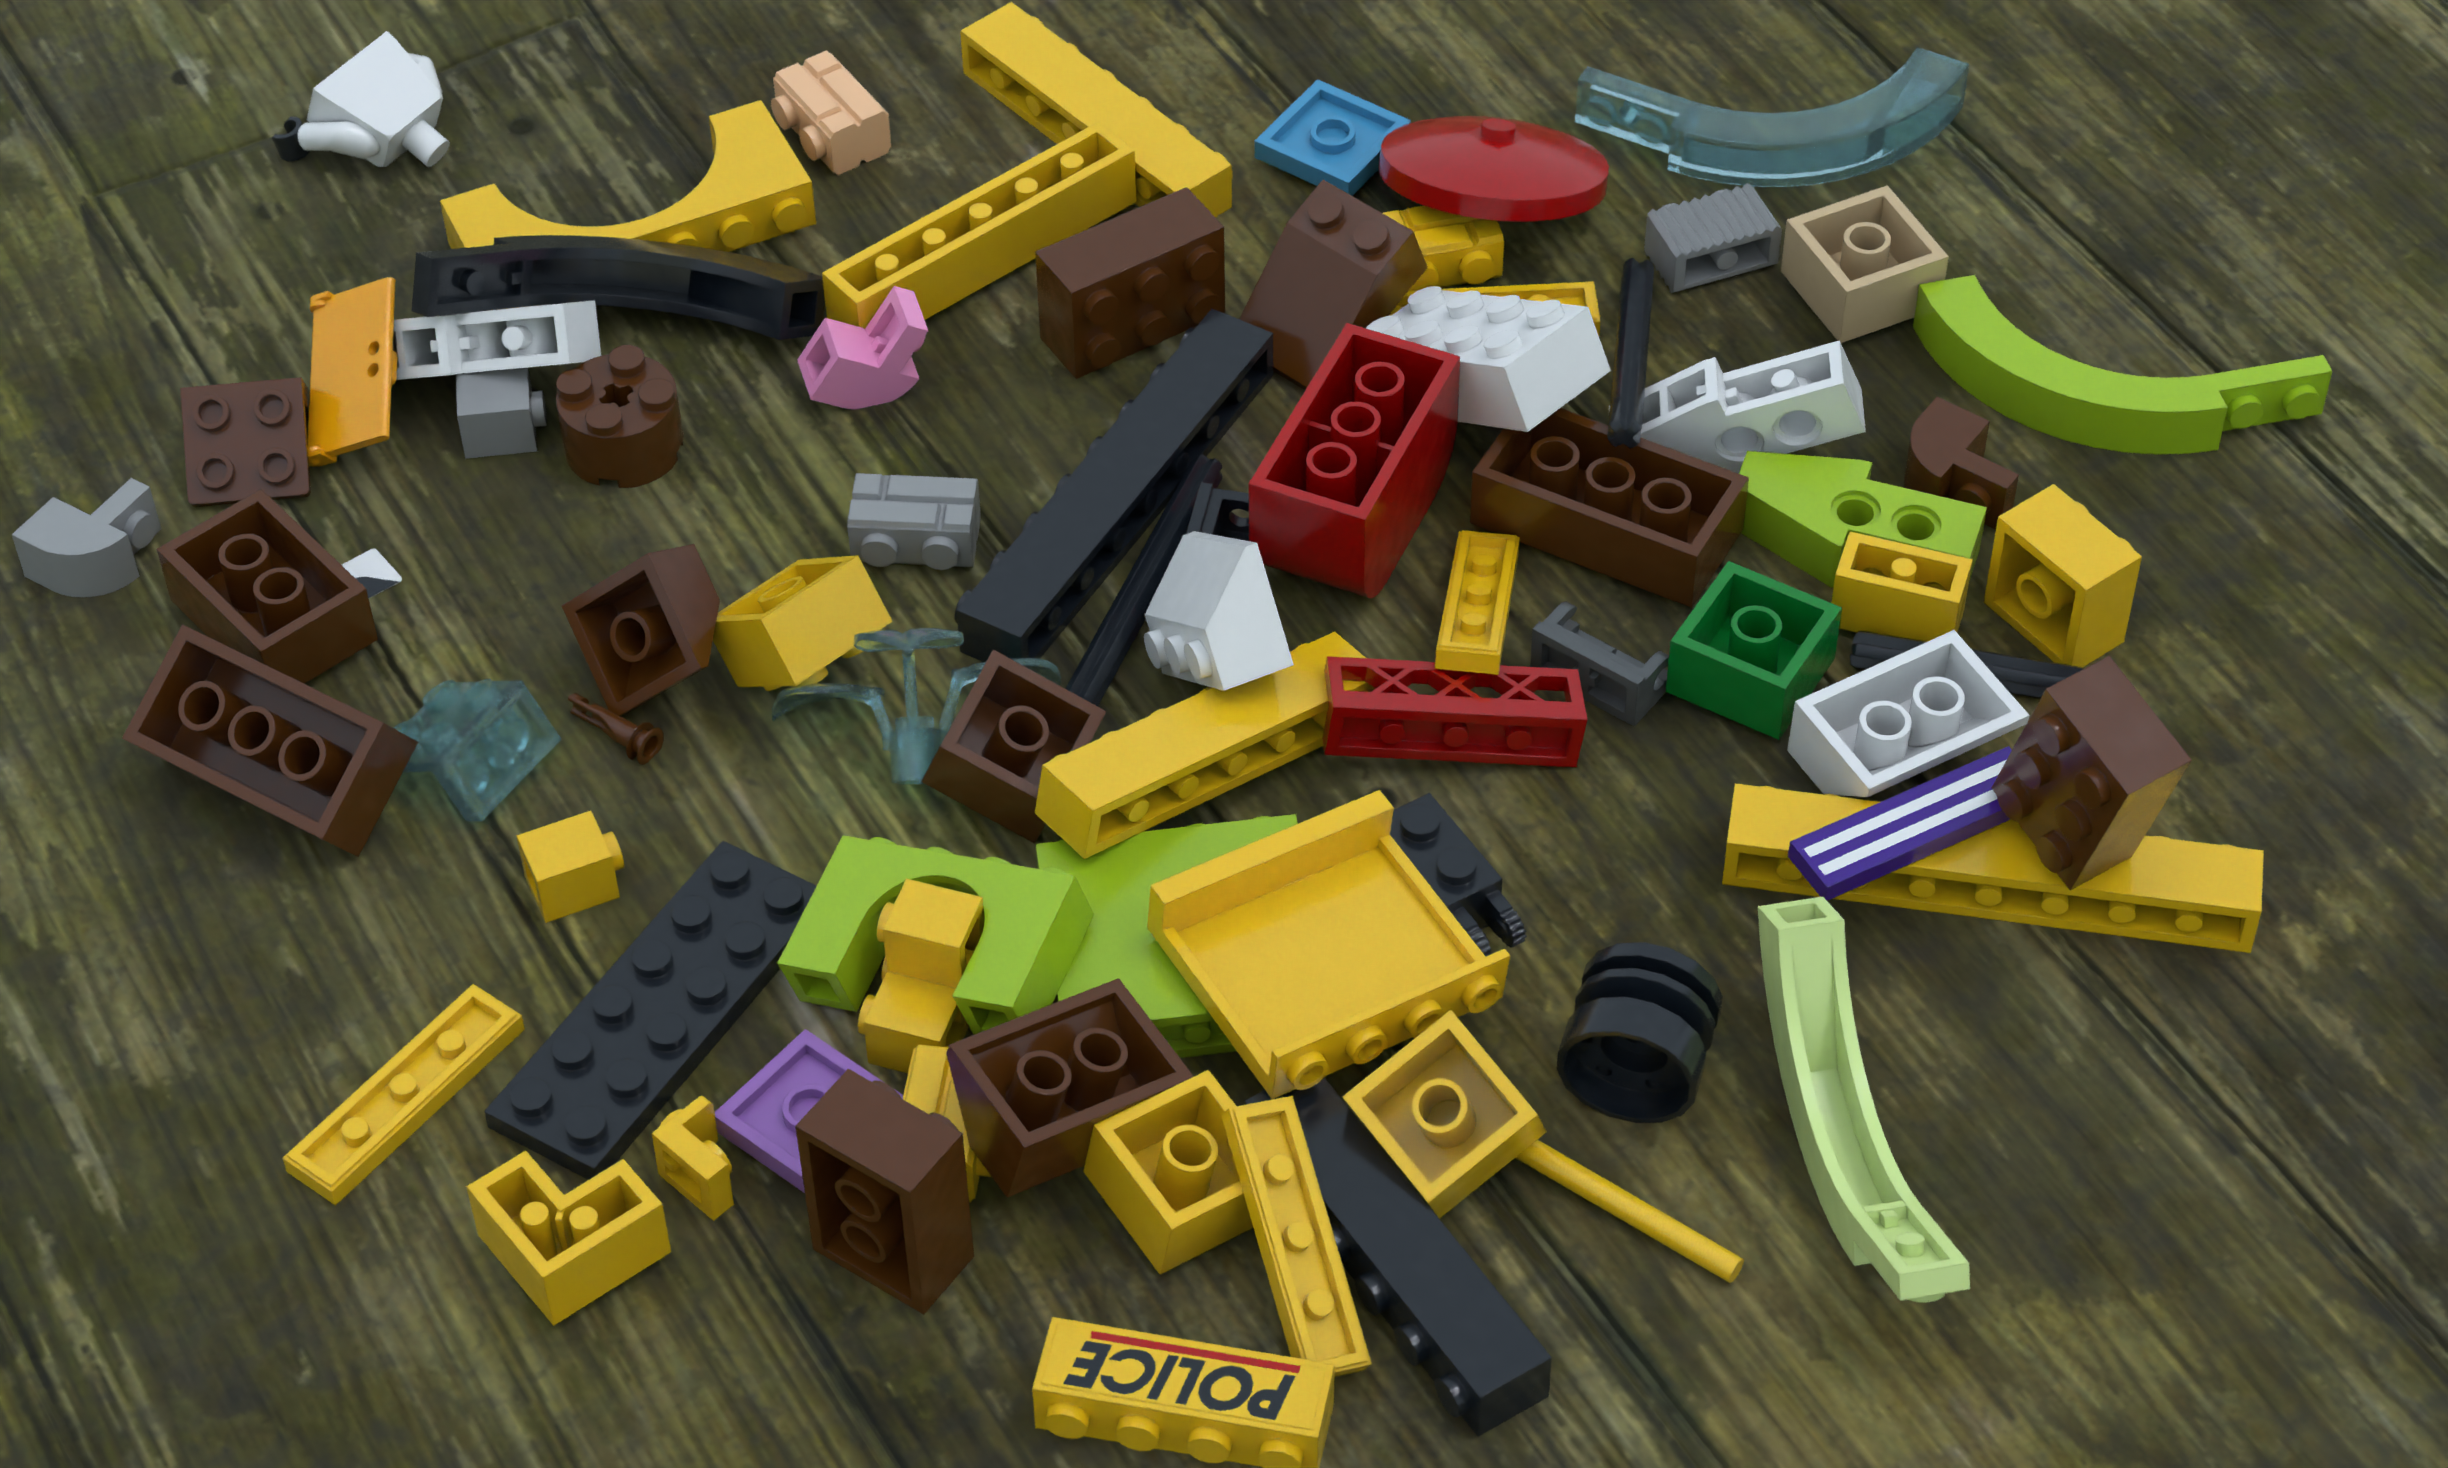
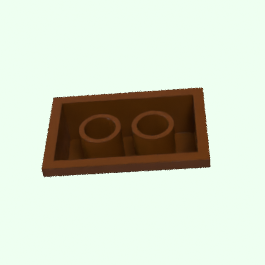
M1119 978L949 1044L946 1053L969 1145L1007 1198L1085 1166L1092 1130L1095 1124L1194 1077Z

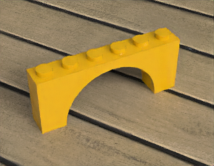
M762 100L709 116L714 159L707 174L683 199L643 219L609 226H572L554 223L528 214L516 207L499 191L495 183L442 199L440 203L448 244L451 249L494 245V238L576 235L658 241L731 252L816 224L813 187L810 177Z

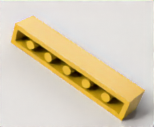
M1010 2L960 30L963 73L1054 143L1058 144L1089 126L1101 122L1135 150L1137 199L1135 204L1141 207L1187 187L1215 218L1232 208V165L1222 154L1212 151L1193 137L1184 126L1176 124L1154 108L1146 98L1139 97L1119 82L1110 71L1100 68L1081 54L1073 44L1066 43L1046 28L1038 18L1030 16L1017 5Z
M1101 122L1089 126L822 272L827 318L866 328L893 286L914 291L924 320L1032 261L1035 259L1036 251L1085 231L1137 202L1135 150Z
M1332 632L1313 642L1301 644L1291 651L1293 666L1225 691L1207 687L1190 698L1166 709L1156 710L1144 719L1117 731H1110L1100 739L1067 754L1057 755L1042 765L1035 814L1084 859L1322 747V737L1328 710L1324 673L1327 656L1366 657L1339 634ZM1343 680L1344 691L1371 692L1376 689L1365 681Z

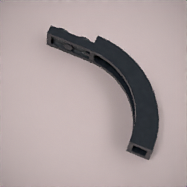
M534 235L494 238V245L417 252L411 311L425 317L595 300L596 305L648 309L709 319L755 331L777 340L808 337L815 334L823 321L825 296L822 276L755 257L696 246L639 239L576 235Z

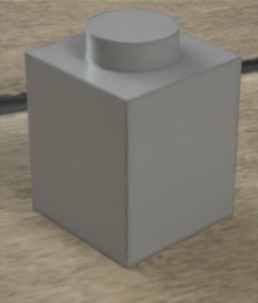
M528 367L456 374L457 419L465 459L537 452L536 427L547 426L546 406L543 390L532 391Z

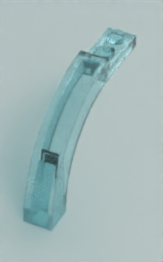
M1917 47L1906 63L1895 74L1877 87L1857 97L1822 108L1784 113H1753L1712 107L1587 66L1578 78L1575 122L1668 153L1667 170L1694 178L1735 185H1745L1748 183L1758 187L1814 185L1847 179L1890 165L1915 152L1934 139L1952 122L1963 107L1969 64Z

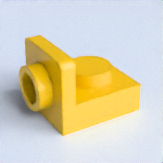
M699 1096L684 1109H678L670 1113L662 1121L659 1128L652 1133L658 1175L714 1221L734 1205L730 1180L732 1166L726 1154L716 1144L718 1133L713 1103L704 1096Z

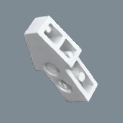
M595 300L394 320L393 350L397 352L396 380L585 362L601 356Z
M1840 340L1726 373L1722 372L1716 357L1703 360L1645 388L1641 438L1738 474L1747 451L1787 454L1866 432L1862 389Z

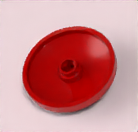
M1453 116L1416 121L1391 131L1385 136L1381 144L1379 174L1382 180L1395 192L1411 201L1439 211L1486 220L1529 222L1554 220L1578 215L1600 204L1606 195L1609 165L1605 157L1593 146L1562 131L1507 118Z

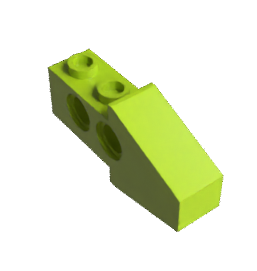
M1747 451L1739 474L1749 477L1744 528L1741 533L1827 586L1834 587L1835 574L1850 531L1973 559L1970 573L1971 578L1980 550L1987 507L1870 480L1872 462Z

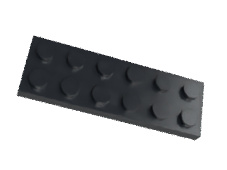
M722 841L487 1107L484 1113L488 1128L588 1180L614 1165L780 970L777 963L816 885Z

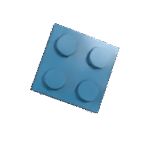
M1317 79L1254 141L1255 158L1316 186L1322 180H1325L1353 196L1379 170L1381 144L1385 136L1396 128L1411 123V120Z

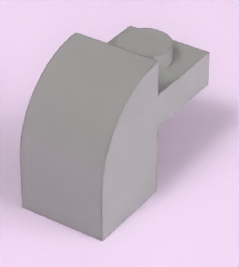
M130 478L91 515L55 497L51 498L12 534V538L26 578L62 595L94 597L119 590L140 576L134 554L151 542L153 537L161 530V525L150 487Z

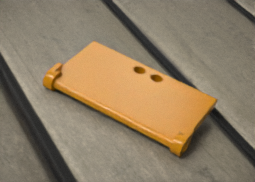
M386 277L337 294L325 291L310 298V311L313 313L307 439L309 466L320 467L337 462L338 455L389 440L391 386L397 379V352L393 350L396 280L392 277Z

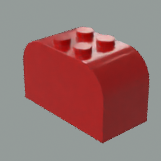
M1346 323L1249 482V541L1258 544L1265 566L1367 598H1374L1381 592L1436 497L1446 474L1454 447L1458 423L1460 356Z

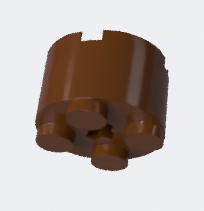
M622 345L614 348L610 354L587 360L574 369L564 371L559 375L556 381V406L567 463L577 476L586 482L599 486L600 478L618 480L619 488H633L653 482L673 468L678 460L677 452L681 444L683 446L684 435L676 383L667 368L659 362L644 356V352L639 347Z

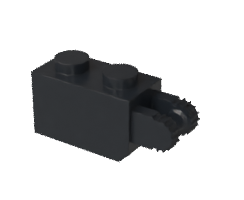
M1430 793L1393 810L1390 835L1485 956L1492 954L1486 934L1482 931V929L1488 926L1498 938H1501L1502 943L1504 942L1510 948L1526 941V930L1524 929L1521 917L1518 916L1517 911L1513 910L1511 904L1502 895V878Z

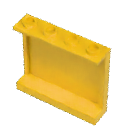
M1380 790L1161 880L1150 887L1148 930L1271 1099H1275L1295 1089H1309L1318 1084L1325 1076L1351 1064L1370 1062L1379 1056L1383 1050L1412 1037L1416 1038L1449 1010H1452L1457 1017L1469 1012L1480 1013L1494 1005L1498 999L1503 998L1510 954L1505 948L1488 956L1482 953L1390 835L1394 807Z

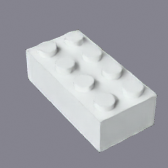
M1431 286L1414 292L1409 296L1406 306L1393 315L1373 321L1366 328L1460 356L1458 422L1528 432L1611 371L1589 307L1561 304L1559 300L1534 301L1520 299L1517 295L1499 297L1481 295L1479 291L1455 292L1441 290L1438 286Z

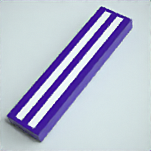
M2009 746L1790 841L1788 857L1820 897L1823 896L1828 901L2010 820V818L2002 811L1997 796L1991 787L2012 749Z

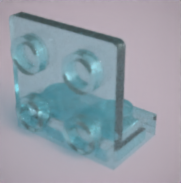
M485 679L479 682H455L453 680L442 682L424 696L422 700L424 706L410 720L393 727L418 741L403 772H432L465 820L482 822L562 740L522 680L492 681L491 679Z

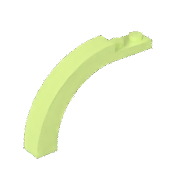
M1823 896L1758 906L1763 975L1781 1079L1809 1176L1838 1241L1854 1266L1872 1263L1900 1301L1908 1299L1914 1302H1933L1941 1299L1945 1293L1970 1289L1969 1262L1914 1196L1894 1160L1883 1133L1869 1089L1856 1032L1848 978L1844 919Z

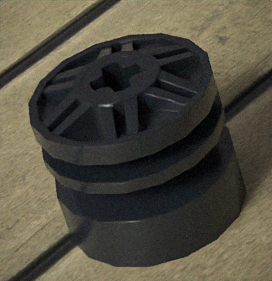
M1645 942L1617 943L1597 951L1586 964L1582 976V985L1575 998V1010L1568 1019L1558 1050L1556 1070L1565 1088L1584 1105L1612 1118L1633 1123H1662L1682 1116L1695 1102L1705 1068L1706 1052L1712 1045L1714 1029L1717 1027L1721 1014L1723 996L1714 977L1697 961L1671 948Z

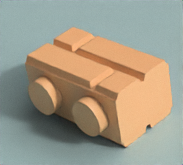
M827 50L805 59L802 66L796 63L776 72L773 78L775 98L771 100L773 115L782 129L792 128L799 135L802 147L811 160L815 161L820 158L833 173L840 175L860 166L862 160L867 163L889 153L891 137L888 112Z

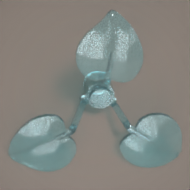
M914 628L903 633L897 630H873L859 633L854 636V646L859 650L866 652L902 650L906 717L895 719L896 730L893 731L881 699L885 697V689L842 683H812L781 691L772 707V720L775 721L783 714L796 708L826 700L846 699L868 704L872 707L882 734L883 751H890L892 784H924L921 781L952 725L963 686L976 682L986 662L951 670V684L937 729L934 728L933 717L918 715L914 649L960 646L964 643V634L959 631L940 628ZM1010 658L1061 686L1060 671L1053 663L1037 658Z

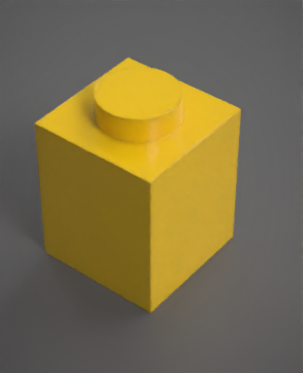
M591 810L516 835L524 875L545 923L620 898L615 871L625 868L622 852L612 831L605 834L601 833Z

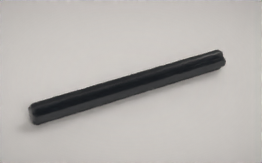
M1630 258L1623 264L1607 439L1614 447L1625 444L1631 449L1640 443L1654 266L1647 259L1639 263L1634 258Z
M1203 454L1192 459L1065 688L1068 691L1096 706L1100 704L1146 619L1145 613L1183 535L1187 533L1200 483L1213 484V488L1217 489L1223 479L1220 472L1222 464L1218 459H1209Z

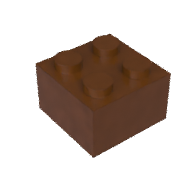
M993 650L921 782L1035 843L1046 825L1035 814L1042 765L1057 755L1067 754L1089 744L1106 711Z

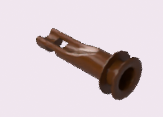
M573 693L568 697V701L573 703L570 713L600 728L613 741L626 747V754L629 759L633 760L637 756L638 763L645 765L661 750L664 742V733L661 728H654L652 723L648 721L636 725L596 703L589 705L588 699L577 693ZM586 712H591L592 717L586 715Z

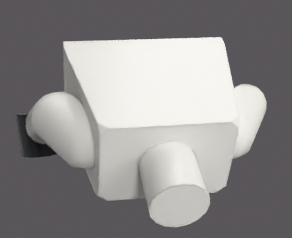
M386 31L313 88L307 116L308 123L302 124L299 118L295 116L290 117L284 122L287 134H274L272 136L281 159L293 162L304 158L310 151H332L366 159L378 167H387L408 150L427 167L433 166L443 157L450 145V142L434 129L443 101L442 89L434 64L427 56L407 53L398 41Z

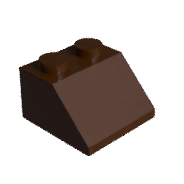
M695 544L647 553L562 605V608L608 710L622 717L708 667L720 599Z

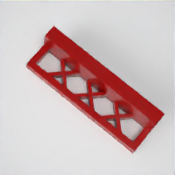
M1327 656L1324 673L1328 710L1322 737L1324 755L1577 767L1588 720L1578 669L1500 665L1499 675L1435 669V662L1332 656ZM1343 680L1365 681L1376 689L1371 692L1344 691ZM1411 684H1428L1439 692L1435 695L1417 694L1408 686ZM1474 687H1489L1502 696L1499 698H1482L1471 691V689ZM1537 690L1564 691L1566 702L1545 701L1535 695L1534 692Z

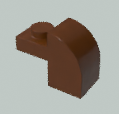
M1936 397L1918 417L1912 427L1904 475V487L1987 507L1984 524L1996 530L1998 516L2014 506L2019 474L1984 458L1989 420Z

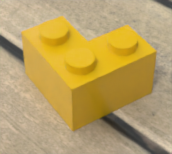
M906 879L895 903L887 902L885 904L877 926V940L884 942L885 948L882 983L876 996L869 994L865 998L858 1018V1032L865 1035L869 1064L908 1073L913 1048H916L918 1044L948 1047L949 1044L964 1039L969 1026L957 1006L953 994L983 932V897Z
M526 1150L466 1186L478 1236L553 1326L671 1253L663 1204L624 1159L565 1195Z

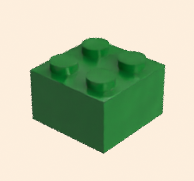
M1728 561L1670 641L1666 692L1779 740L1792 722L1795 701L1812 693L1835 659L1842 607Z

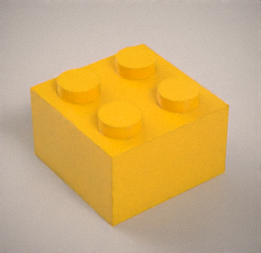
M2052 484L1998 516L1984 603L2054 663L2084 667L2124 642L2142 556L2133 549L2129 542L2115 535L2092 516L2084 505L2074 501L2056 485Z
M858 555L800 559L719 611L713 642L738 687H764L765 691H772L782 686H793L794 690L799 691L824 679L829 673L825 666L840 656L850 658L874 645L876 639L873 634L891 623L892 619Z
M1449 1010L1342 1096L1354 1115L1439 1219L1546 1133L1535 1110L1452 1010Z
M1209 1070L1095 1124L1092 1130L1083 1172L1160 1275L1253 1228L1221 1115L1228 1108L1236 1107V1105Z

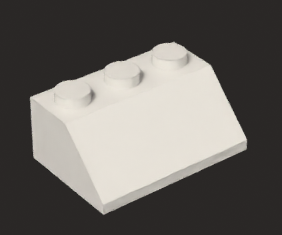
M1196 531L1183 535L1145 613L1150 632L1144 634V643L1152 664L1157 669L1161 668L1163 674L1223 691L1293 666L1292 657L1258 544L1256 542Z
M1953 630L1795 701L1787 751L1823 794L1869 797L2026 725L2030 715L1958 633Z

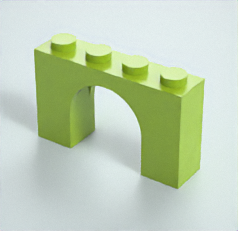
M843 835L777 963L799 1001L857 1012L885 956L884 942L877 940V926L880 914L887 902L895 903L906 879L983 897V932L953 994L957 1006L975 1035L1053 1003L1094 913L1076 876L1060 868L1046 867L1042 870L1013 865L998 857L978 859L955 855L939 847H929L926 850L897 845L881 837H873L868 840Z

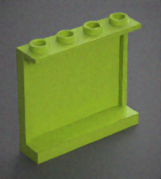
M1296 814L1274 817L1260 816L1248 820L1213 824L1199 823L1187 827L1143 831L1086 859L1082 858L1063 839L1056 842L1036 844L1037 869L1043 870L1046 867H1056L1065 870L1071 875H1075L1094 913L1056 995L1057 1002L1119 978L1180 1058L1236 1051L1148 930L1150 887L1161 880L1298 824Z

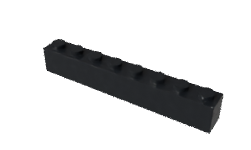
M1214 309L1208 312L1196 328L1191 327L1185 332L1175 353L1166 363H1160L1156 366L1147 386L1135 400L1130 399L1124 404L1117 421L1104 436H1098L1094 439L1085 459L1072 474L1067 473L1061 478L1052 498L1040 512L1035 511L1028 517L1022 533L1007 551L1001 550L995 556L985 577L974 589L967 590L961 596L954 615L955 622L958 624L961 653L986 663L991 652L995 650L1030 670L1035 666L1166 507L1192 459L1201 454L1206 457L1273 377L1272 332Z

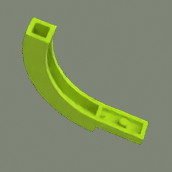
M1975 275L1919 284L1913 328L1923 346L1937 364L1959 386L1982 403L2031 429L2062 440L2093 448L2125 453L2155 455L2190 454L2218 450L2222 431L2243 429L2290 419H2301L2319 415L2323 412L2332 375V369L2324 355L2192 377L2161 378L2116 373L2072 360L2031 339L1998 311L1985 294Z

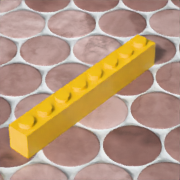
M1735 783L1722 884L1820 897L1789 859L1790 841L1879 802L1846 798L1833 794L1823 795L1776 789L1770 786H1752ZM2010 819L1832 899L2251 953L2262 912L2264 850L2145 835L2131 858L2069 890L2057 873L2051 872L2044 866L2038 856L2035 844L2018 822Z

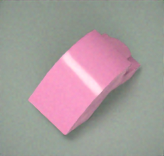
M893 286L866 328L824 318L797 359L810 400L846 409H860L892 402L908 392L917 383L919 376L912 359V354L923 345L928 328L914 291Z

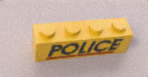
M1052 1317L1032 1387L1035 1428L1049 1430L1053 1434L1067 1439H1078L1085 1436L1119 1442L1123 1446L1137 1451L1160 1449L1189 1454L1207 1463L1230 1461L1262 1468H1320L1334 1406V1364Z

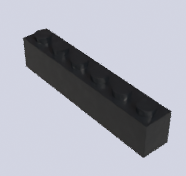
M1323 1078L1318 1084L1309 1089H1295L1275 1098L1293 1096L1341 1262L1355 1280V1287L1360 1300L1372 1315L1377 1316L1381 1313L1394 1330L1397 1345L1406 1360L1413 1366L1421 1364L1434 1381L1436 1393L1447 1412L1455 1418L1462 1416L1479 1437L1548 1398L1552 1363L1550 1354L1328 1081ZM1264 1090L1245 1100L1244 1105L1272 1099Z

